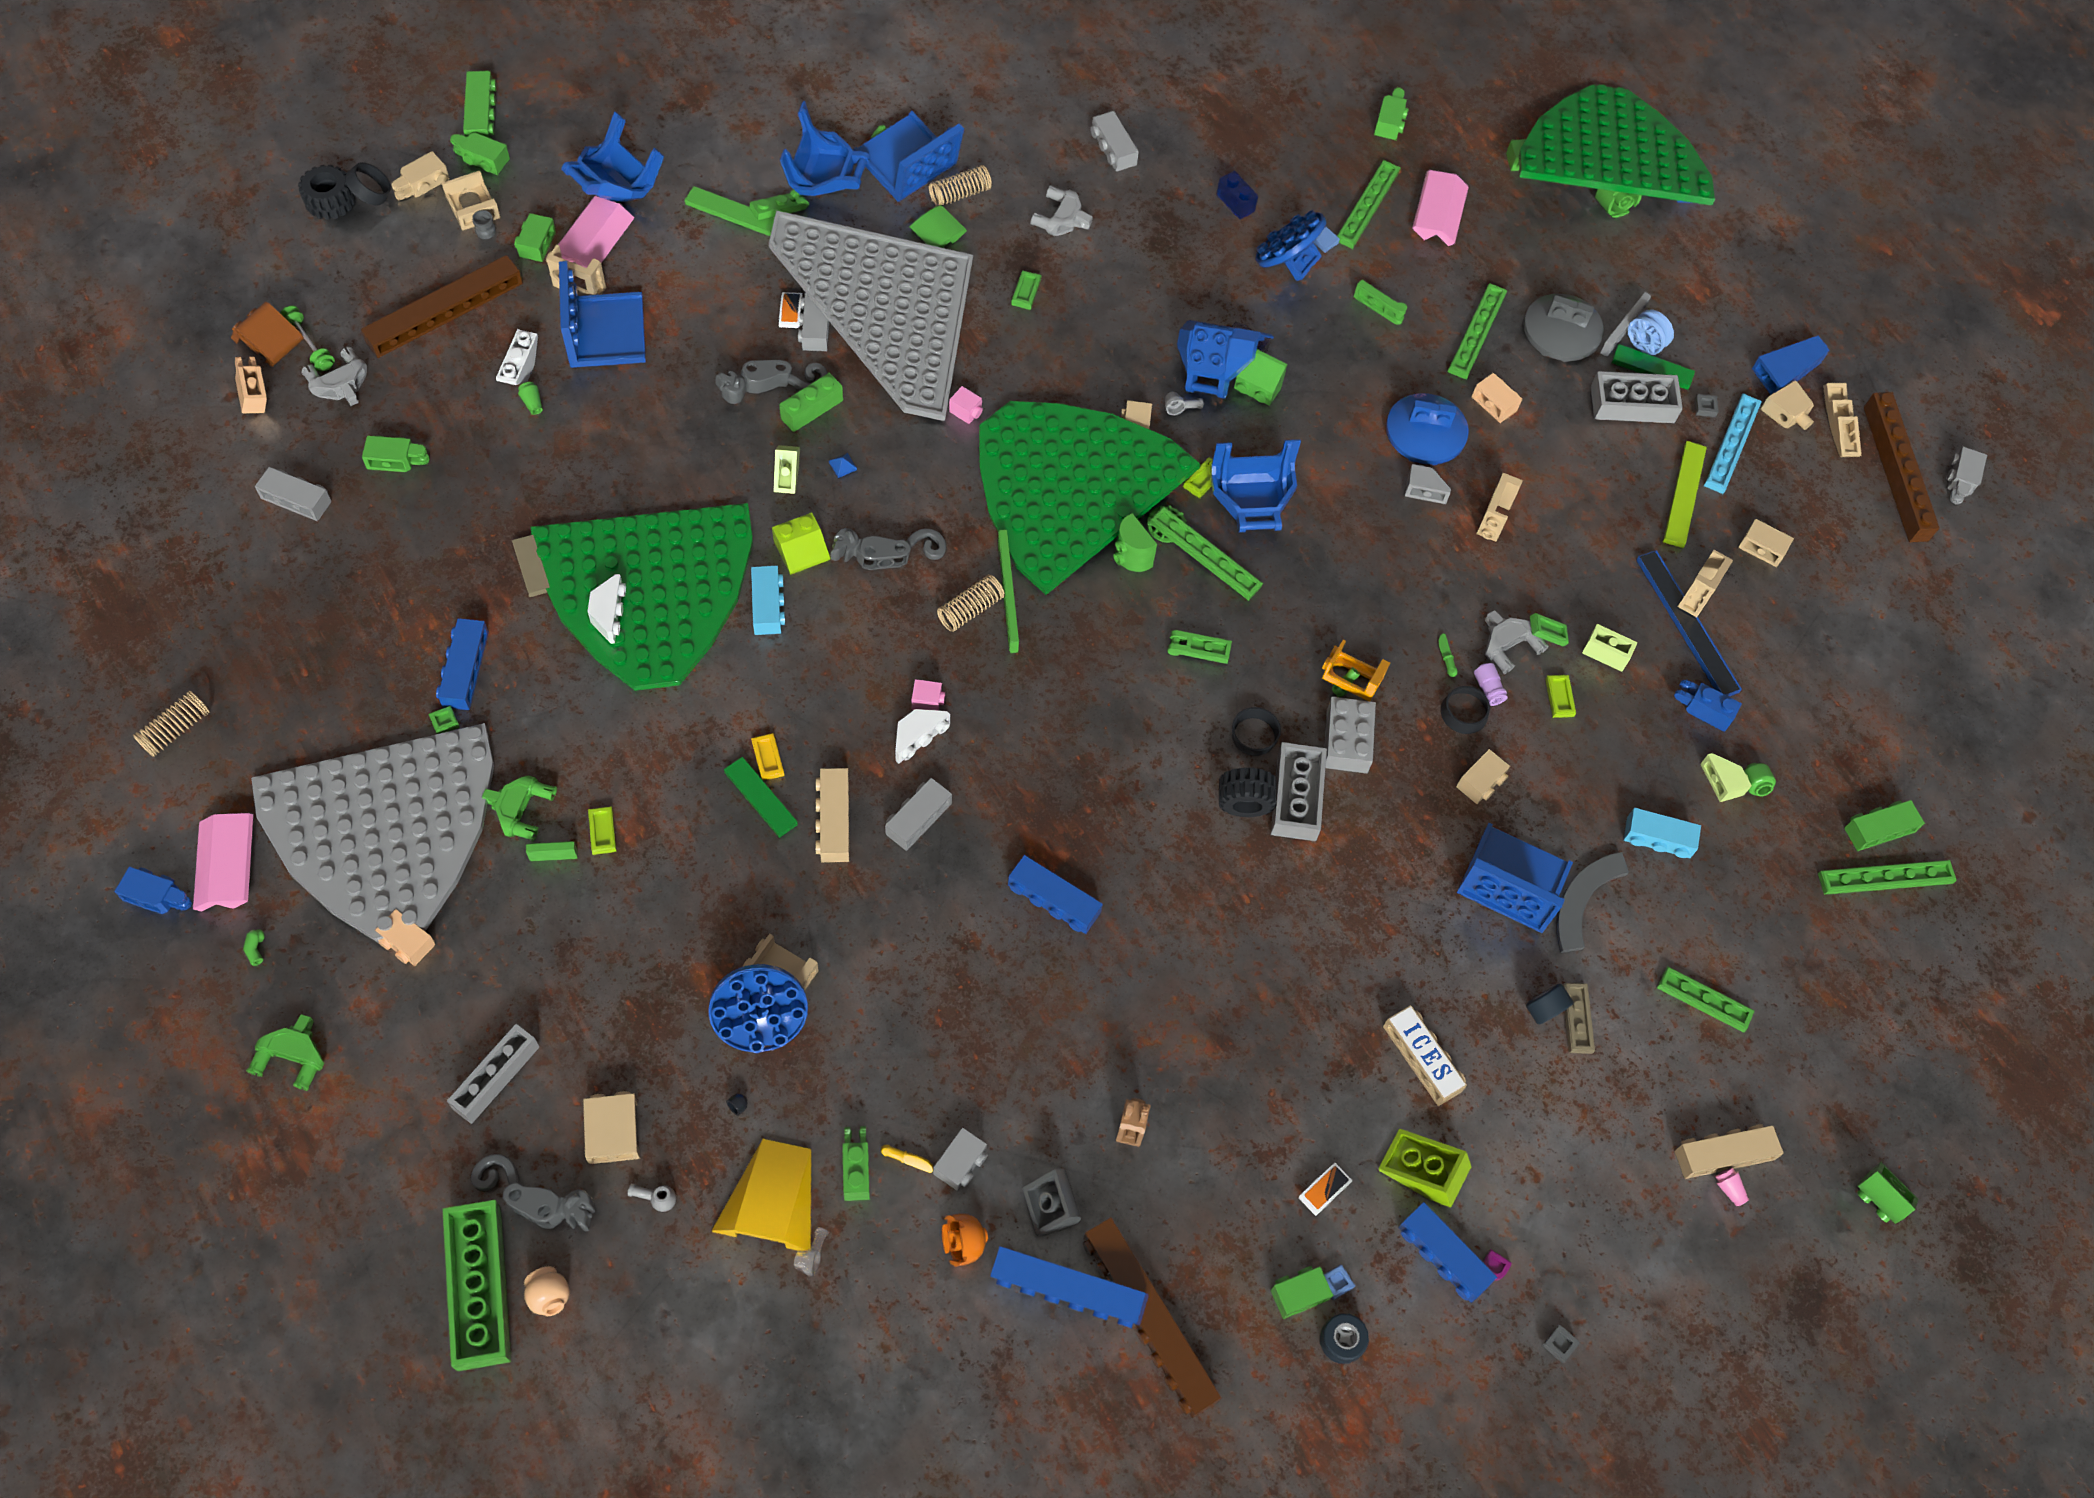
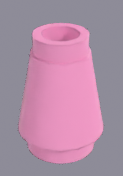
M1733 1167L1715 1176L1718 1181L1716 1184L1734 1202L1736 1207L1749 1201L1739 1172H1735Z

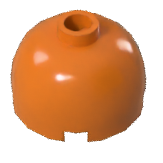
M959 1213L946 1216L945 1219L948 1222L942 1225V1242L945 1254L950 1252L953 1258L949 1262L955 1267L975 1262L980 1258L985 1249V1244L988 1240L987 1230L972 1215Z

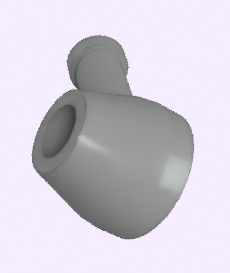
M1169 392L1165 397V409L1169 415H1178L1185 408H1203L1202 398L1184 400L1176 392Z
M631 1183L628 1190V1196L651 1200L654 1209L660 1212L669 1211L676 1203L675 1191L666 1185H661L651 1190L635 1186V1184ZM661 1192L667 1193L665 1199H659L658 1195Z

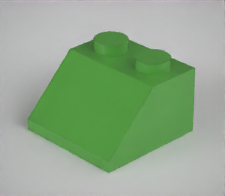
M1257 349L1255 359L1237 375L1234 388L1270 406L1281 390L1287 364Z

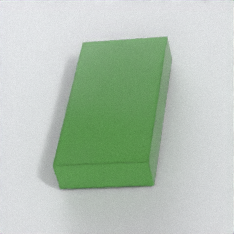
M1022 271L1012 299L1013 306L1031 310L1041 282V275Z
M1537 613L1530 616L1532 635L1563 647L1569 644L1567 625Z
M573 841L526 844V853L530 861L578 859V851Z

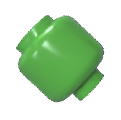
M1752 763L1744 770L1752 785L1748 790L1750 794L1766 796L1772 792L1776 785V779L1768 765Z

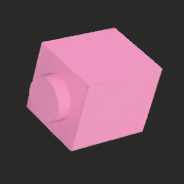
M963 386L950 398L949 412L966 423L970 424L981 415L983 410L982 398Z
M915 679L912 709L939 711V706L944 705L945 701L942 683Z

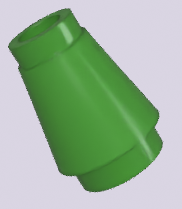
M533 382L521 384L518 388V395L532 415L541 413L543 408L538 386Z

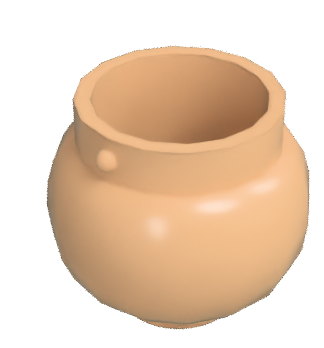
M554 1267L539 1268L530 1273L524 1281V1299L533 1313L545 1316L555 1315L563 1309L569 1298V1285L563 1275L557 1273Z

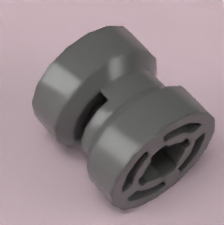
M486 210L475 212L472 216V221L477 236L481 239L492 238L496 233L492 214Z

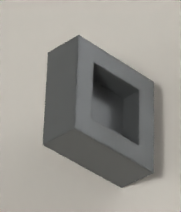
M1697 394L1694 399L1696 415L1716 417L1718 414L1717 396Z
M1559 1325L1542 1346L1561 1363H1564L1580 1342Z

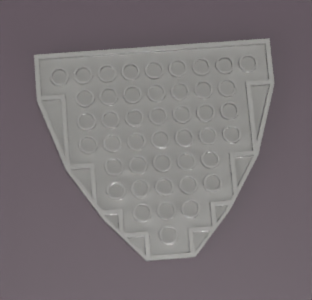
M483 723L252 777L256 817L290 875L333 915L374 941L379 942L378 940L383 939V936L377 933L375 929L378 927L382 931L389 930L393 922L388 916L395 909L402 914L401 918L404 924H416L423 931L427 930L458 884L483 831L488 803L487 799L482 798L485 789L490 790L494 762L487 727Z

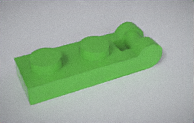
M794 189L788 194L750 202V209L758 220L775 217L776 211L793 213L805 210L809 206L807 199L803 195L798 194Z
M1363 280L1357 284L1354 298L1394 324L1399 325L1403 322L1404 314L1407 310L1406 304L1397 303L1388 295L1383 294Z
M1179 630L1171 632L1170 640L1172 642L1168 646V653L1170 655H1185L1228 664L1232 641ZM1180 642H1187V644L1181 645Z

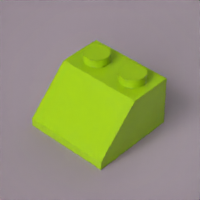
M813 513L772 527L773 541L790 575L830 560L821 529Z

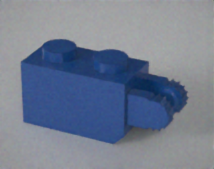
M1685 679L1679 684L1682 690H1677L1674 694V698L1687 705L1686 710L1689 714L1723 732L1733 722L1742 703L1703 683L1699 686Z
M128 867L114 891L122 901L159 914L169 912L171 907L184 911L190 909L189 907L192 904L191 899L187 897L186 893L182 890L180 891L174 884V879L166 875L155 876L150 870L142 867L139 869Z

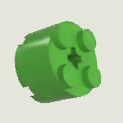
M1598 189L1595 198L1609 215L1617 218L1630 212L1628 209L1634 205L1636 207L1642 195Z

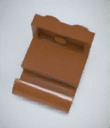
M264 302L260 307L250 311L244 321H239L232 328L233 333L231 339L236 344L242 340L257 355L261 353L267 358L265 363L271 367L275 366L304 339L302 334L268 302Z

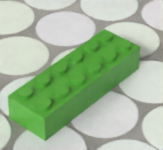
M496 1200L443 1208L451 1366L457 1371L509 1363L511 1362L501 1207Z

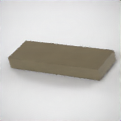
M530 535L512 540L529 597L547 593L546 588H550L541 558L538 557L536 552L537 545L534 536Z
M1564 983L1565 990L1574 1002L1571 1007L1565 1010L1569 1053L1593 1054L1595 1052L1588 984Z

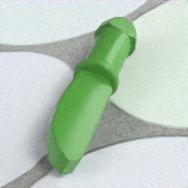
M1443 633L1439 638V648L1443 655L1448 675L1455 677L1458 670L1455 666L1454 656L1451 653L1446 634Z

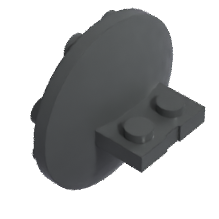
M1549 294L1538 298L1529 306L1524 317V331L1530 343L1542 355L1563 362L1580 360L1591 355L1599 347L1604 334L1602 319L1594 307L1586 301L1568 294Z

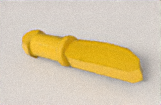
M883 1145L880 1149L884 1156L897 1159L901 1163L905 1162L910 1166L929 1173L933 1172L934 1166L929 1160L921 1156L891 1147V1145Z

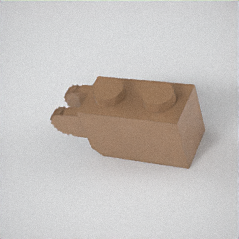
M1138 1098L1126 1099L1116 1137L1117 1142L1140 1147L1150 1110V1105L1145 1104L1144 1100Z

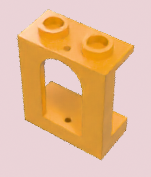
M1343 640L1339 647L1334 646L1330 656L1327 657L1322 667L1325 670L1322 679L1370 702L1382 682L1390 662L1382 659L1376 669L1342 652L1346 642ZM1334 666H1343L1350 670L1353 667L1360 675L1370 679L1367 688L1364 689L1339 677L1332 668Z

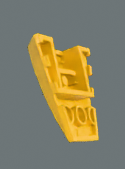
M762 1139L712 1232L737 1237V1234L740 1233L785 1243L786 1248L811 1253V1149Z

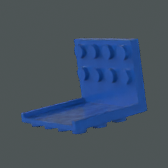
M911 111L907 117L860 147L853 148V151H863L870 155L869 163L865 167L897 202H900L957 164L964 128L957 124L954 127H949L944 134L937 137Z
M567 261L559 262L560 324L570 368L646 363L642 292L577 296V285L572 283L574 282L573 270H569Z
M1488 823L1457 893L1543 933L1565 901L1559 895L1573 862L1562 860L1492 827L1493 824Z

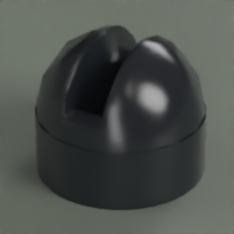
M735 1094L726 1100V1104L735 1115L739 1116L746 1110L748 1100L743 1094Z

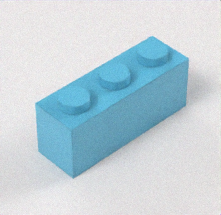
M778 566L751 567L755 635L781 634V625H785V613L780 612V606H784V593H780L779 587H784L783 574L778 573Z
M1634 808L1627 817L1623 841L1631 842L1635 846L1653 848L1657 852L1672 853L1680 858H1691L1698 850L1701 825Z

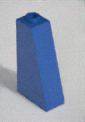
M1818 335L1759 356L1752 370L1769 394L1772 395L1795 380L1799 381L1822 363L1829 349Z

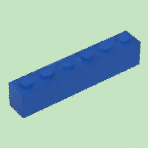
M1001 1246L999 1247L990 1276L997 1279V1285L1010 1289L1011 1285L1014 1284L1021 1287L1020 1292L1035 1296V1293L1038 1292L1045 1295L1044 1300L1059 1304V1301L1063 1300L1069 1302L1068 1308L1083 1312L1084 1308L1094 1310L1092 1316L1108 1320V1316L1118 1318L1117 1324L1132 1328L1133 1323L1140 1325L1149 1296L1144 1292Z

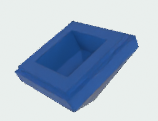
M848 453L829 460V464L838 478L857 470Z

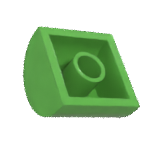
M1131 513L1120 524L1118 541L1115 543L1116 553L1113 554V557L1118 565H1122L1130 571L1142 572L1153 567L1157 543L1133 513Z
M1882 1162L1876 1165L1857 1184L1860 1188L1857 1192L1859 1197L1867 1204L1872 1201L1879 1208L1876 1210L1877 1215L1886 1223L1891 1220L1896 1224L1916 1209L1918 1198Z

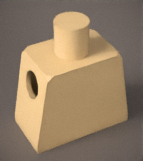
M1796 380L1769 396L1761 408L1763 412L1784 428H1789L1798 423L1806 430L1814 422L1808 416L1814 406L1813 402Z

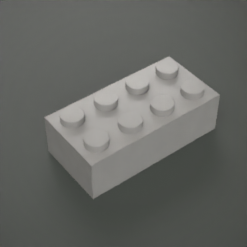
M1598 371L1591 384L1594 419L1675 423L1683 409L1678 376Z
M1281 743L1277 755L1276 808L1272 814L1271 835L1310 841L1317 840L1321 831L1327 748Z

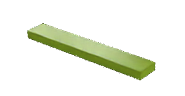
M1689 441L1684 445L1664 535V543L1684 548L1686 545L1706 446Z

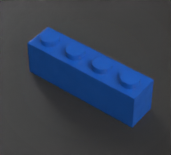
M457 619L456 627L452 628V643L446 650L447 663L446 666L442 667V682L436 690V697L443 708L451 706L452 709L470 710L489 633L485 621Z
M1025 855L1009 875L1008 886H1010L1014 893L1018 895L1023 894L1029 898L1033 905L1037 907L1042 906L1049 911L1051 916L1069 923V926L1077 932L1081 931L1087 934L1101 913L1103 906L1101 902Z
M1424 1202L1398 1227L1403 1238L1409 1243L1413 1242L1419 1249L1420 1255L1427 1262H1432L1438 1268L1439 1275L1444 1280L1450 1281L1456 1287L1458 1295L1464 1300H1469L1472 1303L1498 1278Z

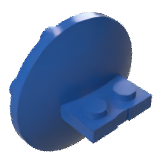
M1314 210L1307 212L1304 216L1298 214L1280 230L1269 233L1266 237L1268 240L1256 248L1258 252L1255 259L1259 266L1271 267L1285 263L1295 280H1302L1310 271V268L1322 256L1314 242L1326 226L1327 220L1324 215Z
M1420 393L1402 398L1391 408L1386 422L1387 436L1393 447L1404 457L1408 458L1409 461L1422 464L1437 465L1454 459L1465 447L1469 434L1468 423L1461 410L1449 400L1433 394Z
M767 964L748 965L730 972L715 986L709 1001V1019L718 1037L736 1049L753 1053L770 1051L786 1045L801 1031L808 1013L806 993L798 979L782 968ZM766 1045H773L771 1047L764 1048V1046Z

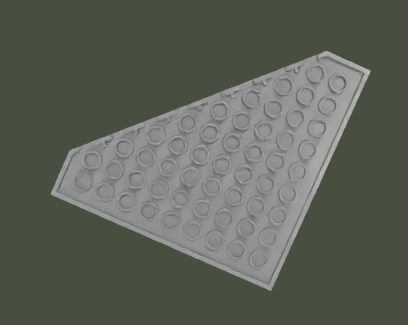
M776 211L769 240V248L903 412L944 421L973 255Z

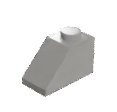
M1412 464L1407 476L1405 496L1446 504L1451 493L1450 487L1433 468Z

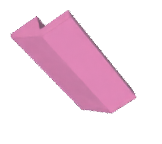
M1432 170L1427 171L1412 227L1424 240L1437 234L1448 246L1455 244L1468 191V186L1458 175Z
M594 196L558 245L560 246L562 259L572 263L576 262L578 265L586 268L592 259L599 260L602 263L634 217L619 203Z
M214 814L199 822L194 910L202 912L216 904L234 909L248 902L253 814Z

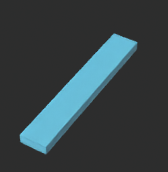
M1745 394L1741 395L1704 484L1705 487L1724 494L1762 401Z

